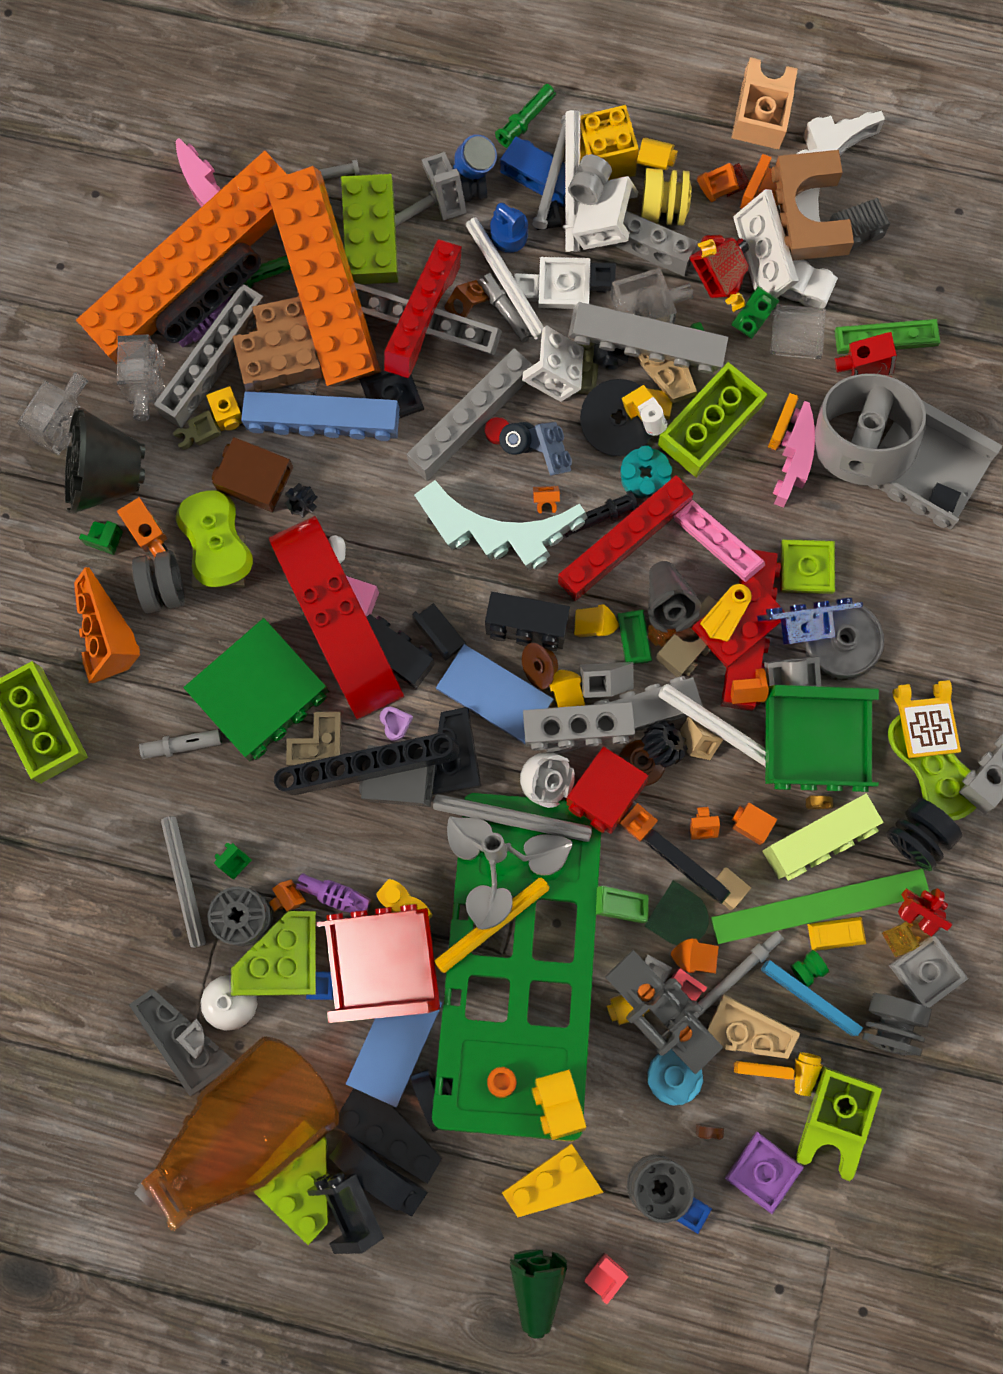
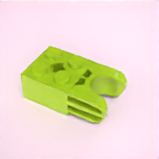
M823 1066L797 1150V1162L807 1165L811 1163L815 1152L822 1145H834L839 1149L841 1156L839 1173L842 1179L851 1181L855 1176L882 1088L876 1084ZM847 1098V1101L850 1103L849 1109L844 1108V1111H840V1107L837 1105L838 1101Z

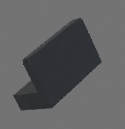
M434 603L420 614L416 611L412 613L415 624L445 661L458 652L464 644L466 645V642Z

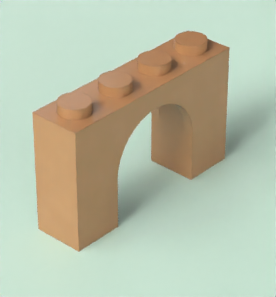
M839 150L778 156L776 165L772 167V181L777 184L775 202L776 205H780L781 213H779L785 233L784 240L785 244L789 247L793 261L849 255L852 249L854 239L850 219L828 222L810 220L799 211L795 200L797 195L808 189L838 186L843 173Z

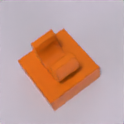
M559 486L533 487L534 503H537L538 513H542V505L545 503L551 504L552 513L556 512V502H560Z
M637 803L621 821L620 825L640 842L658 820Z
M708 807L697 808L698 814H696V818H691V840L718 838L720 829L719 816L710 817Z
M291 879L281 882L272 888L277 897L272 899L269 904L274 912L283 908L286 911L299 908L306 900L300 891L296 890V885Z

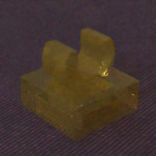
M906 921L882 932L895 958L920 947L918 943L921 939L920 936H914L910 929L913 927V924Z

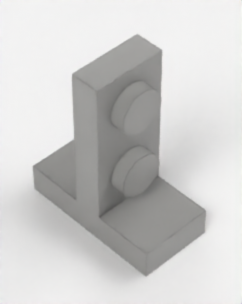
M443 152L422 159L423 168L437 197L443 221L467 213L459 172L457 168L452 169L446 153Z

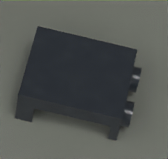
M343 1172L334 1176L325 1174L314 1180L315 1185L307 1190L308 1195H325L342 1232L341 1236L329 1243L334 1254H362L384 1239L356 1174L344 1175Z

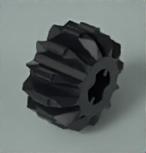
M665 720L648 727L647 731L644 732V737L641 739L645 744L643 750L649 754L648 758H652L655 765L661 764L664 768L680 762L688 750L684 744L686 738L680 734L681 730L675 729L673 723L668 724Z

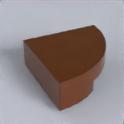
M696 1124L695 1134L703 1139L714 1138L721 1140L724 1137V1128Z

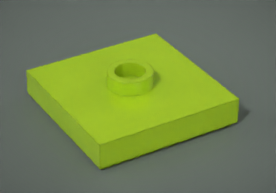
M782 540L781 592L834 594L835 541Z

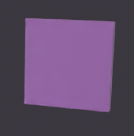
M756 1131L725 1176V1179L769 1213L773 1214L804 1167Z

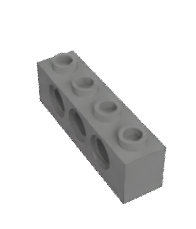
M626 211L623 224L630 233L628 241L612 244V246L685 276L691 264L689 257L696 252L698 241Z
M632 702L523 710L525 746L531 747V750L548 749L547 745L557 744L559 748L575 747V743L584 742L586 746L602 745V741L613 740V744H626L635 735ZM603 719L610 720L613 724V729L610 731L601 730L598 726L599 721ZM576 721H581L585 724L586 730L583 733H575L571 729V725ZM549 723H554L559 727V732L556 735H548L545 733L544 727Z
M1003 734L994 742V745L997 746L992 753L988 751L978 761L981 765L977 771L972 770L962 780L965 785L959 791L960 794L984 814L994 809L1003 798ZM987 774L992 776L994 784L987 779Z

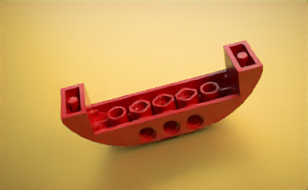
M316 516L269 537V541L356 719L359 720L404 698V694Z

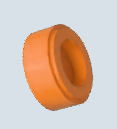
M506 1067L494 1069L488 1076V1089L491 1094L498 1098L510 1096L516 1088L514 1073Z

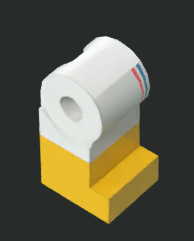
M644 385L621 398L630 418L632 419L638 415L649 435H659L666 430L667 421L664 417L663 409Z

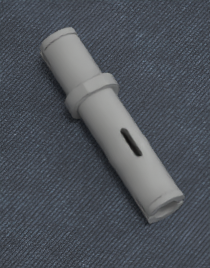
M491 273L486 274L484 277L487 279L488 284L483 278L478 281V284L490 298L491 304L497 307L520 338V341L526 342L529 339L524 332L530 338L533 335L516 307L508 298L506 291L501 289Z
M219 729L174 738L165 736L162 740L139 744V750L142 759L162 755L171 757L173 753L222 745V736Z

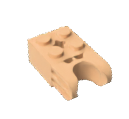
M750 57L744 73L731 138L779 150L787 132L797 68L786 66L782 77L770 79L761 71V60Z

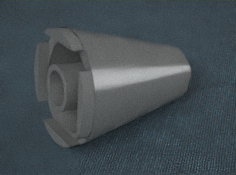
M661 561L654 564L649 570L648 616L651 624L655 629L662 632H668L667 629H676V632L691 627L700 617L699 611L702 608L700 599L672 563Z

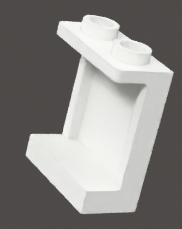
M629 176L608 180L603 185L604 189L597 204H579L572 234L583 250L628 241L630 233L624 226L623 221L628 200L638 196V190Z

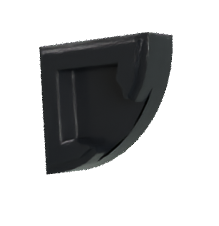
M557 200L552 201L546 218L548 221L546 229L561 227Z

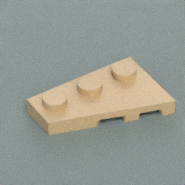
M640 354L639 357H635L672 403L697 396V390L689 368L674 366V362L664 360V362L651 361L648 355Z
M724 994L707 1027V1030L725 1050L745 1051L786 1059L789 1058L800 1035L799 1031Z

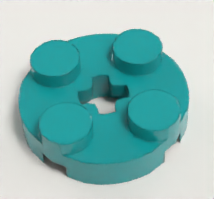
M646 445L641 446L639 449L631 451L622 462L620 471L622 486L626 491L631 490L636 498L651 497L670 481L672 466L668 458L659 450ZM649 468L651 470L650 474L652 475V477H640V469Z

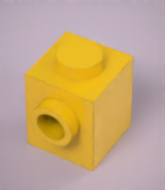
M230 386L206 395L221 431L234 430L243 423L241 421V410Z

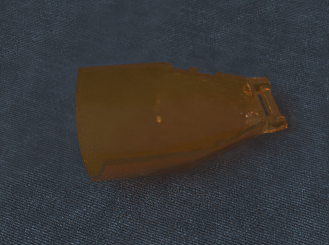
M264 1036L200 1092L196 1099L198 1102L191 1114L187 1115L184 1119V1125L176 1138L172 1139L155 1170L141 1184L146 1191H150L166 1216L169 1229L175 1231L195 1214L269 1186L339 1125V1112L334 1097L312 1065L294 1048L280 1039ZM161 1181L180 1211L178 1213L159 1183Z

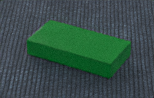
M644 610L618 613L617 618L625 662H633V665L652 662Z

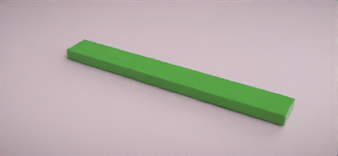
M918 869L711 917L716 942L717 944H722L903 902L904 899L901 894L906 888L920 897L924 890L929 892L924 870Z

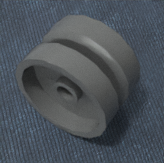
M171 550L158 552L154 561L148 555L133 558L132 570L135 588L141 607L146 614L160 612L163 602L169 609L184 607L185 595L182 577L176 557Z

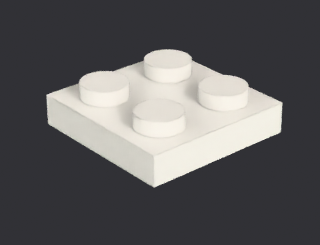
M540 257L539 308L574 309L578 302L589 304L590 258Z

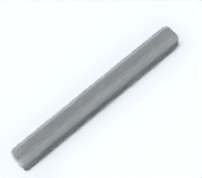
M174 816L161 819V824L189 943L192 948L205 945L206 941L177 818Z

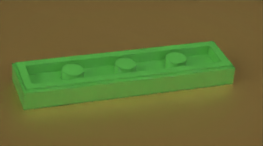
M937 319L836 327L837 354H848L849 344L887 332H892L895 350L939 346Z

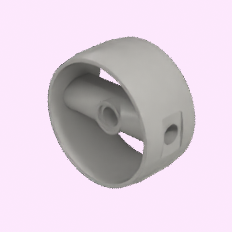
M859 374L839 381L828 391L819 410L815 428V449L819 460L833 475L853 484L865 486L882 485L900 478L909 470L916 459L924 437L926 426L924 404L911 387L889 376ZM862 411L851 442L841 437L829 423L830 420L841 414ZM888 418L899 424L909 436L910 440L902 445L878 449Z

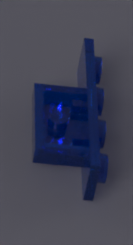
M852 597L836 599V605H830L829 601L813 602V608L806 609V604L790 606V611L783 612L782 607L766 609L765 615H758L757 619L758 621L781 619L784 644L834 638L836 636L833 611L863 607V602H853Z

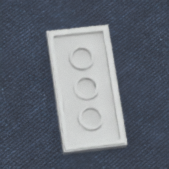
M765 189L734 215L733 218L739 238L747 241L749 245V250L744 256L749 265L748 270L754 291L759 285L765 291L778 298L799 282L789 247L785 244V233L772 190Z

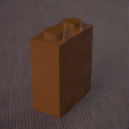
M233 437L231 443L227 444L223 450V460L220 466H217L213 471L212 483L219 492L273 513L294 468L290 459Z

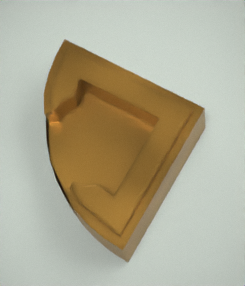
M809 796L805 799L806 808L808 809L833 808V798L830 796Z

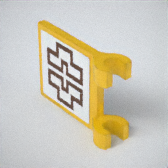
M950 680L939 681L938 684L933 685L932 689L935 698L911 700L910 684L899 685L898 688L892 690L893 698L899 707L908 759L961 752L951 703L952 685Z

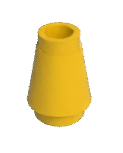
M799 1052L798 1058H795V1093L811 1096L823 1067L820 1064L821 1057L811 1053Z

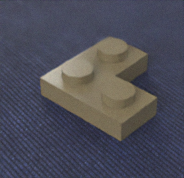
M314 712L313 738H287L286 765L292 766L341 755L342 713Z

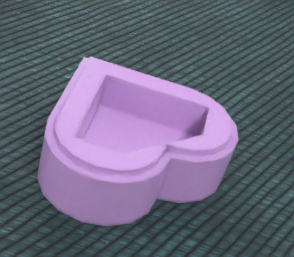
M394 707L384 708L380 713V720L385 726L384 730L387 738L394 742L401 740L405 736L413 716Z

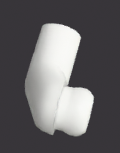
M334 535L328 541L341 564L345 560L346 544L341 537Z

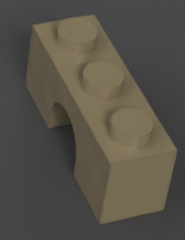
M708 596L701 603L700 617L694 624L708 614L717 603L711 596ZM674 634L657 653L656 660L676 677H681L684 674L689 676L699 665L695 661L702 654L706 657L711 650L701 638L694 642H686Z

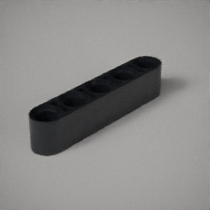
M246 243L234 245L157 316L155 326L158 331L171 343L181 341L258 271L261 266L260 256ZM174 324L171 329L167 330L170 325Z

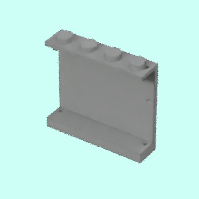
M922 400L926 410V426L918 455L913 464L900 478L886 484L869 487L882 490L893 501L903 502L910 506L914 513L925 515L931 518L937 526L941 528L946 527L951 530L959 521V515L991 461L996 457L1003 445ZM894 421L878 449L902 445L910 440L909 436ZM936 483L961 492L953 513L947 512L928 501Z

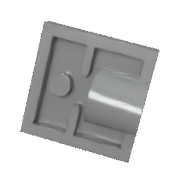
M817 656L764 662L768 686L821 687L820 660Z

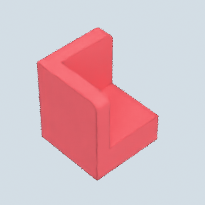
M680 968L671 977L675 978L682 985L681 990L692 1001H697L701 993L707 989L706 986Z
M604 1253L584 1280L588 1286L601 1296L602 1301L608 1304L629 1276L620 1265Z

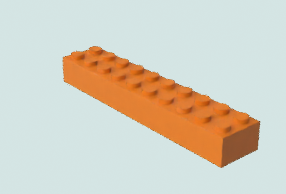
M263 151L79 316L76 321L107 356L119 365L158 330L155 326L157 316L234 245L238 243H246L249 246L253 245L277 223L265 182L287 175L286 172L266 151Z

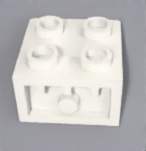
M549 326L543 327L540 361L523 372L522 381L562 402L581 390L583 347Z

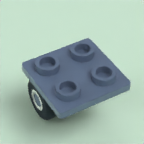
M528 422L511 423L501 430L499 442L502 449L508 454L529 453L535 449L544 454L550 476L571 471V456L568 451H565L562 442L564 434L556 422L541 423L535 426Z

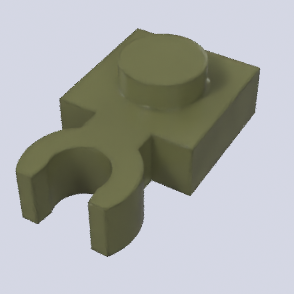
M210 410L188 420L189 428H179L173 432L177 438L185 436L184 441L178 444V447L182 450L189 449L194 441L201 446L222 435L213 412Z

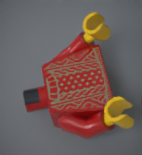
M721 235L704 236L701 242L697 244L701 250L692 254L689 259L710 298L727 297L725 302L728 305H732L733 312L744 308L745 300L739 291L743 276L749 267L744 257V254L749 250L747 241L742 238L736 241L733 237L724 238Z

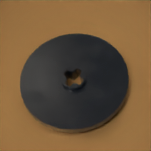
M612 379L597 385L586 396L581 408L580 423L585 438L596 450L610 456H627L631 451L639 449L649 442L652 435L646 432L643 422L638 415L632 419L630 418L621 399L641 387V385L626 379ZM617 411H621L622 416L626 418V420H621L620 424H615V419L611 418L612 415L617 414Z

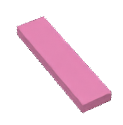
M693 500L673 516L676 523L744 582L748 581L765 566L762 558Z

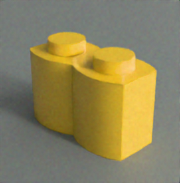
M643 138L637 164L668 170L669 166H674L678 151L674 150V144Z
M388 879L376 893L382 905L392 907L393 912L401 911L400 906L417 904V909L428 908L421 900L411 897L403 885L392 879ZM428 908V915L430 919L433 915L430 909Z
M570 1070L536 1079V1087L532 1088V1093L536 1106L541 1104L545 1116L540 1117L544 1134L550 1133L551 1139L554 1140L585 1131L586 1124Z

